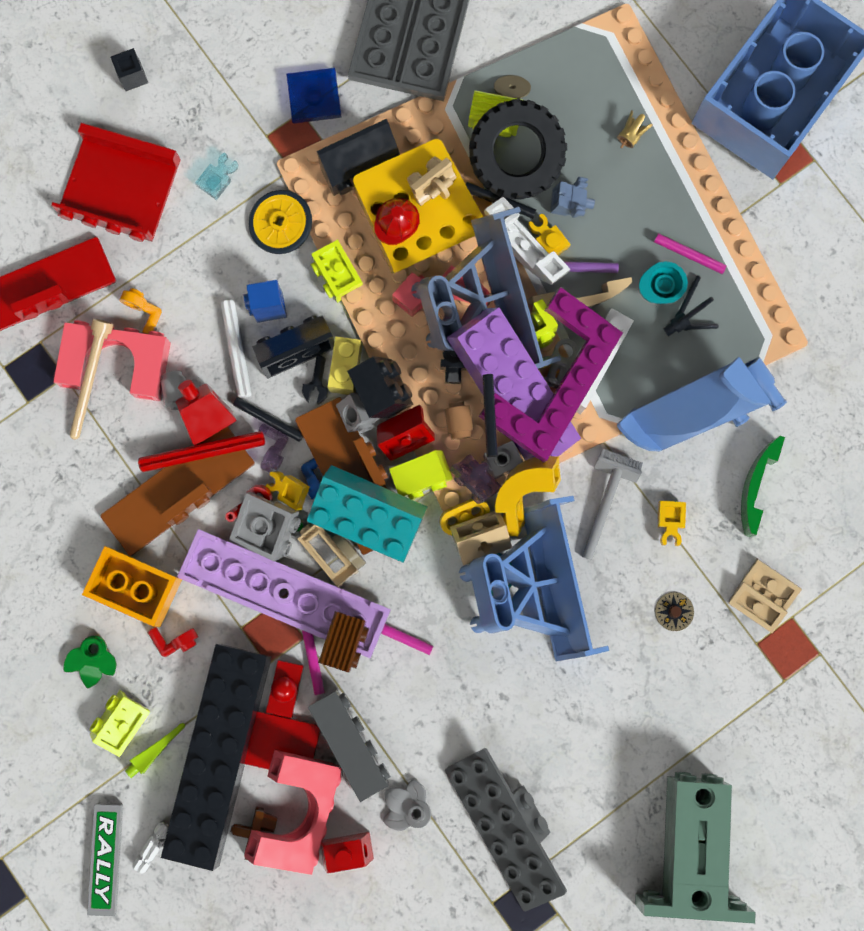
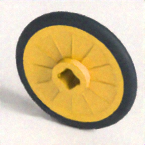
M275 190L263 195L254 204L249 215V231L252 239L261 249L272 254H286L298 249L308 238L312 227V214L308 204L300 195L288 190ZM279 218L284 219L281 226L276 225Z

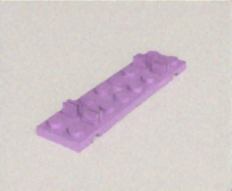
M199 529L177 576L179 579L325 640L335 611L365 620V626L369 627V632L365 643H359L357 652L370 659L391 609ZM283 588L289 591V595L285 599L279 596V591Z

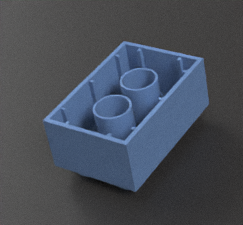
M777 0L705 96L691 124L773 180L864 57V30L820 0Z

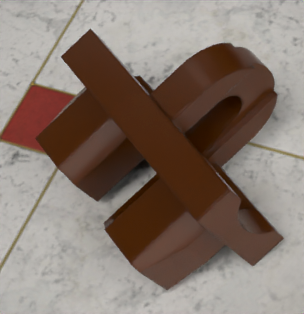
M256 806L251 826L234 824L231 826L230 832L235 836L248 838V840L251 830H263L274 833L277 817L265 813L264 808Z

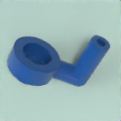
M314 458L301 466V471L308 483L307 485L310 486L308 495L311 499L316 497L321 484L313 472L314 469L318 468Z

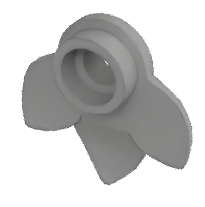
M412 779L406 790L395 787L385 791V801L391 810L383 819L386 826L397 831H403L410 826L422 828L429 823L431 809L426 803V790L418 781ZM416 809L421 811L419 819H415L413 816V812Z

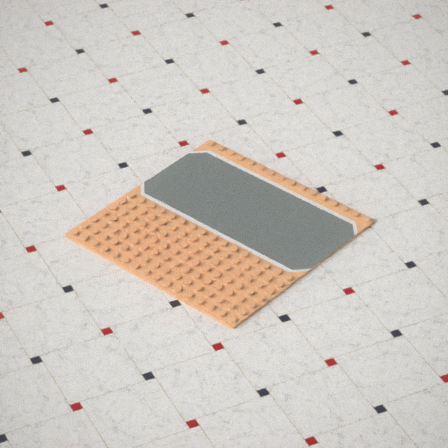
M623 4L450 82L444 101L419 96L277 161L278 169L288 190L300 195L310 208L312 214L310 236L317 250L338 239L363 283L362 286L342 296L341 300L368 357L375 356L396 361L401 369L400 377L403 383L411 390L413 405L396 415L417 405H421L423 408L424 421L434 432L435 440L414 450L417 458L435 450H441L445 455L453 480L446 482V488L434 492L443 512L472 498L484 500L498 493L509 474L494 480L492 475L487 476L481 462L484 461L483 456L486 453L485 421L478 416L484 408V396L467 369L461 370L460 384H445V370H440L441 359H444L443 351L427 345V343L431 342L426 341L430 330L423 308L411 317L393 302L392 294L411 272L417 276L422 275L425 278L442 276L451 265L453 267L459 265L478 247L474 236L399 272H390L387 261L356 196L354 187L346 194L334 196L321 171L317 155L318 150L384 119H387L400 154L433 139H439L444 144L464 183L469 182L484 189L486 188L475 176L469 159V142L473 129L468 127V121L475 90L498 95L494 90V83L497 79L508 75L520 76L531 85L530 93L520 99L525 101L531 100L540 106L543 105L548 108V111L558 118L559 125L564 129L566 134L564 135L565 143H567L565 166L562 167L559 178L546 191L539 193L535 197L519 200L512 199L537 209L533 219L520 214L518 221L536 239L539 235L533 234L529 230L528 224L532 221L535 226H542L539 215L544 214L548 220L547 226L552 228L556 225L571 244L567 250L558 255L562 261L618 263L619 270L618 273L568 272L550 285L535 276L515 258L530 315L533 306L529 304L528 299L532 296L556 292L557 289L562 287L575 298L603 293L601 285L608 281L632 277V283L626 289L609 300L590 307V309L605 319L612 308L634 321L586 409L581 414L576 412L573 416L571 423L581 439L559 455V463L623 434L618 429L617 424L632 409H637L733 362L738 357L741 358L743 363L760 357L764 364L768 365L804 348L808 344L801 327L694 125L691 124L690 117L629 4ZM631 110L633 111L632 117L635 120L640 114H644L645 118L639 129L649 124H653V126L640 137L633 148H628L625 145L623 148H620L622 143L617 139V136L624 129ZM518 125L516 136L501 137L498 135L494 143V157L501 169L510 174L520 175L529 172L536 166L541 156V144L538 136L525 126ZM579 176L588 178V181H586L588 186L584 189L587 190V198L595 200L593 209L586 208L585 215L573 218L571 215L563 216L550 213L552 189L560 181L574 185ZM472 195L483 217L486 216L484 210L493 203ZM658 233L727 265L724 273L720 274L654 243ZM481 258L475 263L480 284L491 294ZM664 261L680 266L686 273L688 281L687 290L682 298L674 303L655 304L648 302L642 297L639 291V281L650 267ZM696 276H700L701 279L684 314L689 313L709 297H713L714 301L690 318L689 321L691 324H718L719 327L717 329L682 330L679 333L676 331L668 337L663 328L671 323L670 320L679 311ZM454 300L459 319L461 320L470 303ZM490 301L487 308H495L494 301ZM440 307L438 316L442 320L444 318V311ZM555 319L558 324L555 337L552 338L553 342L550 345L540 349L542 357L552 356L556 344L561 339H571L574 341L578 348V355L586 340ZM564 344L559 347L558 351L562 357L568 358L572 356L573 349L571 346ZM551 364L538 369L543 378L547 377ZM559 369L556 372L555 378L558 377V374L560 372ZM549 386V388L551 389V391H552L553 394H554L555 391H556V388H553V387H550V386ZM464 401V405H469L471 410L472 437L451 440V434H448L444 409L449 408V403ZM496 429L497 447L512 441ZM519 452V455H520L522 461H525L524 458H523V456H522L521 453Z

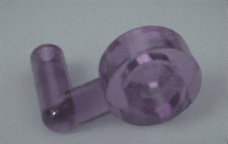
M263 423L259 431H262L265 436L276 441L274 446H271L266 452L260 466L261 469L270 473L280 468L284 460L281 453L289 438L286 434Z

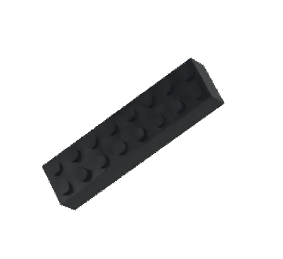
M215 644L161 858L209 871H214L220 866L272 656L223 644Z

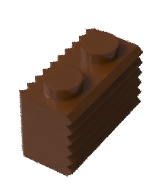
M335 611L318 663L348 673L351 671V668L357 669L361 653L357 652L360 642L365 643L369 632V627L365 626L366 621Z

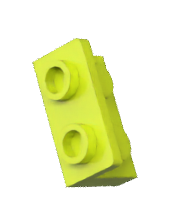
M338 239L311 254L314 262L310 265L317 277L322 275L326 282L322 285L329 298L334 297L337 303L342 301V296L363 285Z
M543 299L533 303L531 318L540 349L553 342L552 338L555 337L558 328L554 317L544 311L547 305Z
M121 690L118 691L116 696L112 695L105 705V712L101 718L97 717L90 727L92 742L119 757L150 713L148 708L130 699Z

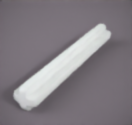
M225 300L221 302V309L237 395L239 398L251 396L252 392L236 306L233 300Z

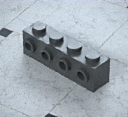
M336 690L310 705L308 709L358 800L362 802L388 787L389 782L387 779L391 776L384 763L379 765L374 757L378 752L370 739L366 741L361 732L365 729L358 716L353 718L348 710L351 707V703L346 694H340Z

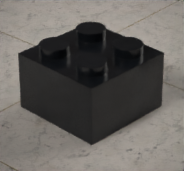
M373 356L347 371L369 418H390L413 405L411 390L403 383L400 377L401 369L396 361Z

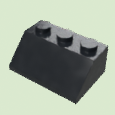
M384 119L318 150L317 155L321 171L335 196L337 194H346L353 189V178L355 175L400 155L390 125L387 119Z
M315 315L306 318L303 324L295 328L294 326H288L282 329L277 336L272 338L266 336L259 339L252 348L263 373L269 379L317 356L332 351L335 341L324 317H317Z

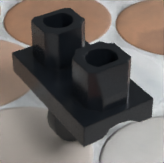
M443 351L444 359H441L440 370H445V384H460L461 370H466L465 366L455 351Z

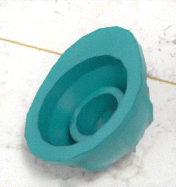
M668 261L658 262L650 267L640 278V294L650 303H674L682 298L687 290L688 281L686 273L675 263Z

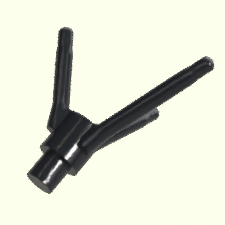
M696 276L679 311L670 320L671 323L663 328L668 337L676 331L679 333L682 330L717 329L719 327L718 324H691L689 321L690 318L713 302V297H709L689 313L684 314L701 279L700 276Z

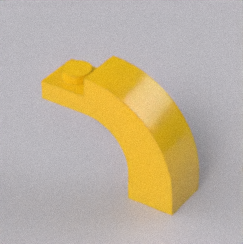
M550 456L545 462L536 457L527 459L518 464L507 476L496 498L495 513H504L503 520L507 526L509 536H519L525 524L523 510L524 495L531 492H555L561 481L559 456Z

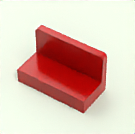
M417 405L377 425V445L390 461L435 440L434 432L424 421L421 405Z

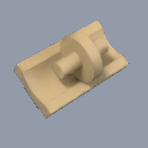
M434 156L427 162L426 168L428 172L424 176L414 172L407 178L415 200L420 206L429 199L436 198L438 195L443 199L450 196L447 188L453 184L452 181L457 177L452 169V163L447 157L442 161Z

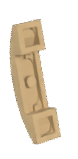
M632 277L608 281L601 285L603 293L577 299L587 307H593L609 300L626 289L632 283ZM555 292L532 296L528 299V302L533 306V303L543 299L545 304L548 305Z

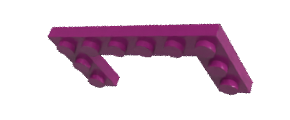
M562 287L556 290L544 311L586 340L540 418L537 422L501 396L494 393L496 429L542 462L547 461L623 334L622 331ZM483 408L478 417L485 421Z

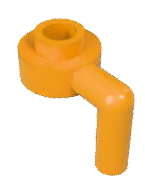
M130 288L129 291L123 290L119 299L121 303L132 309L150 314L142 333L149 334V331H154L162 313L161 309L147 302L143 298L144 294L133 288Z

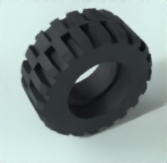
M513 99L497 104L480 118L473 129L469 142V159L475 176L486 189L498 196L519 200L539 195V193L550 188L551 184L559 178L561 169L565 166L567 143H565L564 138L566 134L559 125L558 118L552 115L548 108L543 105L540 106L531 100ZM515 125L531 129L538 136L541 144V156L536 166L529 172L520 175L505 172L499 167L494 157L496 138L504 129Z

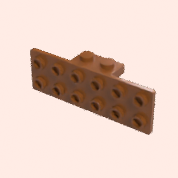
M341 397L295 419L323 476L332 465L386 488L385 479L388 476L382 464L376 465L373 457L377 454L371 442L365 443L358 431L347 432L336 407L342 400ZM357 543L362 555L374 551Z
M227 426L199 444L235 437V435ZM246 450L165 467L102 513L101 518L127 554L133 556L174 524L179 525L189 517L188 514L193 510L207 505L210 502L209 498L254 466L255 462Z

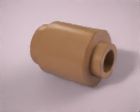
M464 401L449 403V408L444 410L448 434H451V440L472 437L473 424L470 406H465Z

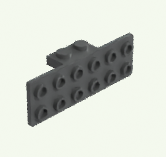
M483 748L448 766L445 769L448 778L522 910L528 911L565 895L567 889L541 845V842L551 832L548 829L546 820L536 808L532 795L527 792L525 786L523 785L511 792L487 748Z

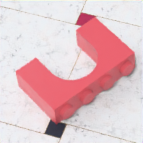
M75 320L73 324L64 323L54 376V383L62 388L81 390L94 335H92L93 330L90 329L91 326L87 322ZM113 327L107 339L104 338L102 349L112 345H119L131 350L134 357V371L130 394L139 399L161 401L162 388L160 382L162 381V374L166 373L171 342L160 332L149 331V334H142L134 328L125 327L121 331L114 330Z
M275 750L267 777L277 783L303 788L308 798V811L301 825L290 833L277 835L251 830L244 857L253 865L312 875L313 869L319 860L318 851L321 841L326 835L328 816L334 807L333 798L335 791L341 782V767L332 762Z

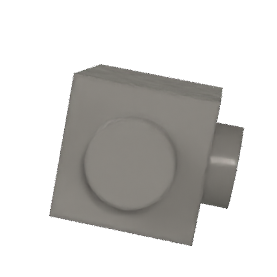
M510 441L497 447L498 456L487 457L486 453H484V461L481 463L487 476L492 475L495 480L509 474L523 461L514 442Z

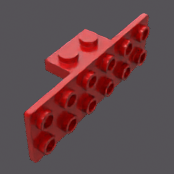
M94 237L1 276L0 331L23 321L34 319L42 313L60 308L68 302L116 283V278L99 238Z

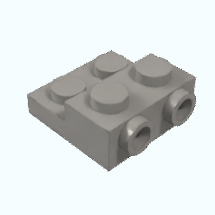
M247 492L229 541L272 561L282 559L291 550L292 543L289 542L291 533H295L300 526L301 519L297 518L299 511L278 501L272 502L252 492Z

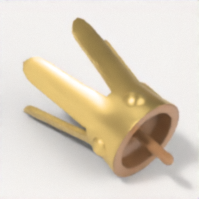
M631 110L624 129L617 136V139L622 143L620 148H623L624 145L628 148H633L640 137L653 126V124H649L639 129L645 118L644 114H640L635 120L632 117L633 111Z

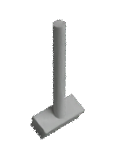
M606 449L602 450L594 468L611 475L582 557L589 560L593 558L620 478L636 483L641 476L643 462L621 456L620 454L618 455L617 453L615 454L614 452L611 453V451Z

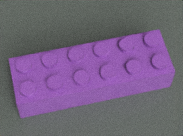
M499 307L487 308L447 337V340L482 394V375L493 374L494 393L537 422L552 398L553 392ZM571 421L550 456L561 455L581 439ZM514 442L524 460L535 457Z

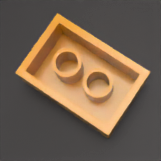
M104 546L82 595L153 627H161L182 579L115 549Z

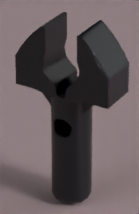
M323 356L316 357L312 381L302 386V394L308 403L310 401V393L315 387H317L319 392L317 398L318 405L328 397L329 389L322 385L326 358Z

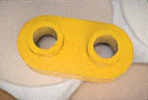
M472 498L445 510L440 516L439 523L442 530L452 536L451 526L490 513V508L484 500ZM474 507L480 508L478 514L474 515L471 513ZM451 517L456 518V522L453 525L448 524V519Z

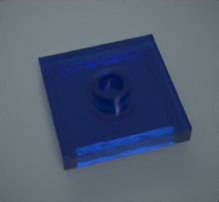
M335 68L286 74L293 124L342 118Z

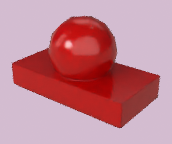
M277 661L266 713L289 718L293 717L304 669L303 665Z

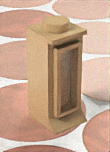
M309 523L299 532L301 534L298 538L300 543L338 588L349 577L359 572L323 528Z

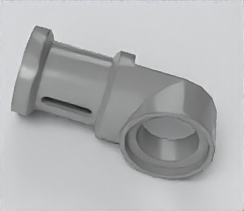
M561 339L554 348L552 355H560L561 361L552 363L547 377H544V380L550 387L558 388L576 358L578 348L571 339ZM564 344L571 346L573 349L572 356L568 358L562 357L558 351L559 347ZM559 369L560 372L558 374V377L555 378L556 372Z

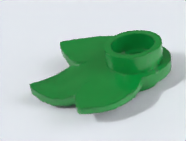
M89 636L82 641L80 647L72 649L67 654L63 671H79L85 687L91 688L100 681L102 674L113 676L117 663L115 657L107 651V644L103 638ZM92 644L98 646V651L95 654L90 650Z

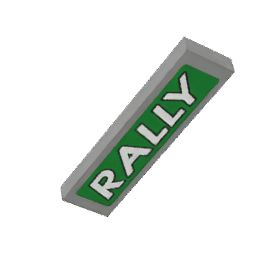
M123 804L94 805L87 915L115 916L117 912Z

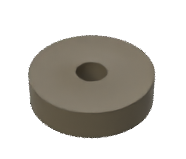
M337 534L332 537L337 547L358 570L366 564V561L347 538Z

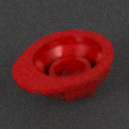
M403 198L388 200L377 212L374 224L375 234L384 244L398 245L417 231L420 224V214L416 206Z

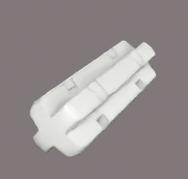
M160 822L156 826L154 834L149 837L139 853L141 856H138L132 865L133 869L143 874L150 866V861L155 858L165 842L163 839H166L168 824Z

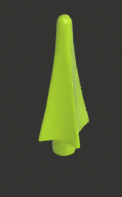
M180 723L162 739L130 759L129 761L132 764L125 770L126 774L131 779L138 772L144 774L165 747L185 728V724Z

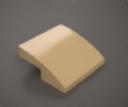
M757 558L735 590L728 604L773 633L788 613L787 609L801 592L802 588Z

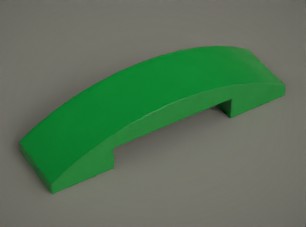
M783 436L772 440L759 453L747 474L741 498V521L744 534L747 537L757 535L764 510L754 508L766 464L772 465L779 460L785 440Z

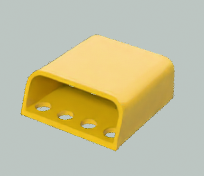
M433 139L363 171L353 178L356 196L391 273L399 272L474 237L475 233L471 220L483 217L444 144L439 139ZM434 156L442 161L447 157L451 161L452 169L457 177L452 181L453 184L447 188L450 196L443 199L438 195L436 198L429 199L420 206L415 200L407 178L414 172L424 176L428 172L426 168L427 162ZM393 198L408 200L416 206L420 214V224L417 231L398 245L382 243L377 238L374 230L379 208L386 201Z

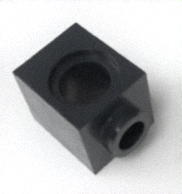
M134 48L110 56L125 91L149 83Z

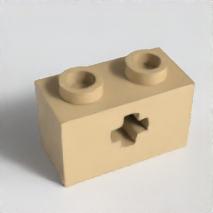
M493 511L450 527L463 566L471 563L473 559L497 554L512 548L507 526L501 513Z

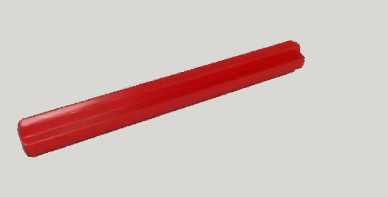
M262 431L144 456L138 459V466L142 472L264 446L265 437Z

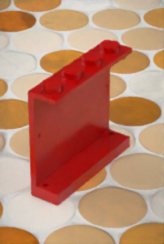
M81 123L78 133L83 141L60 204L52 202L51 206L62 219L72 221L74 218L81 220L82 224L91 228L101 226L109 233L115 235L124 233L138 242H143L144 239L153 242L181 161L176 150Z

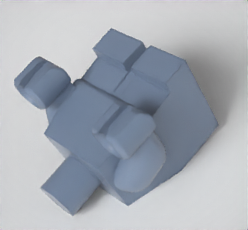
M579 176L574 185L560 181L552 189L550 213L563 216L571 215L573 218L584 216L586 208L593 209L595 200L587 198V190L584 189L588 186V183H586L588 178Z

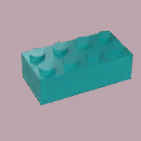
M331 465L322 478L307 522L404 563L428 506Z

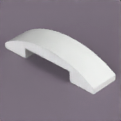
M502 197L487 207L484 213L487 216L512 209L513 207ZM519 213L504 217L514 257L530 272L552 285L570 271V268L554 251L549 254L518 221Z

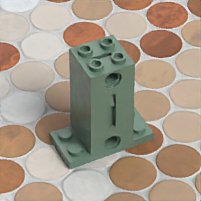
M675 772V776H667L662 896L660 892L653 890H644L643 894H636L635 905L644 916L755 924L756 912L747 903L740 901V897L728 896L732 785L724 782L723 777H718L716 774L702 773L701 778H697V776L691 775L688 772ZM701 789V795L696 799V792Z

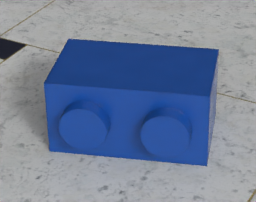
M278 280L246 285L248 293L244 294L245 307L248 309L249 315L255 317L257 323L287 318L284 296Z

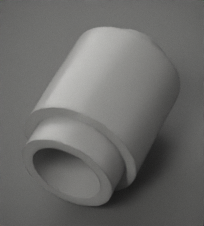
M171 371L162 374V381L160 383L165 406L171 407V410H178L175 402L183 397L178 389V386L186 381L182 371Z

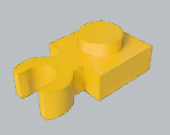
M544 214L539 215L542 226L537 227L532 221L529 222V230L533 234L539 235L536 238L537 242L549 254L554 251L557 255H560L570 247L571 244L556 225L552 228L547 226L548 220Z
M280 471L270 472L269 475L275 478V484L269 483L266 484V487L270 491H278L277 499L294 510H302L310 486L292 475L284 476Z
M659 501L658 527L665 528V532L661 535L660 543L662 546H665L667 544V537L672 536L675 539V546L678 547L682 542L678 529L685 528L686 502Z

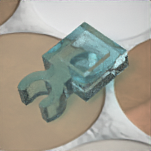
M226 153L220 155L217 167L209 164L195 182L198 188L215 200L220 197L231 183V179L227 175L234 173L239 166L236 160L229 166L224 165L228 160Z

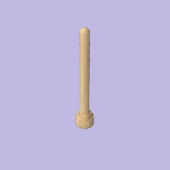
M93 319L90 328L93 330L92 335H94L70 431V438L73 440H77L80 437L104 338L107 339L108 334H111L113 323L100 319Z

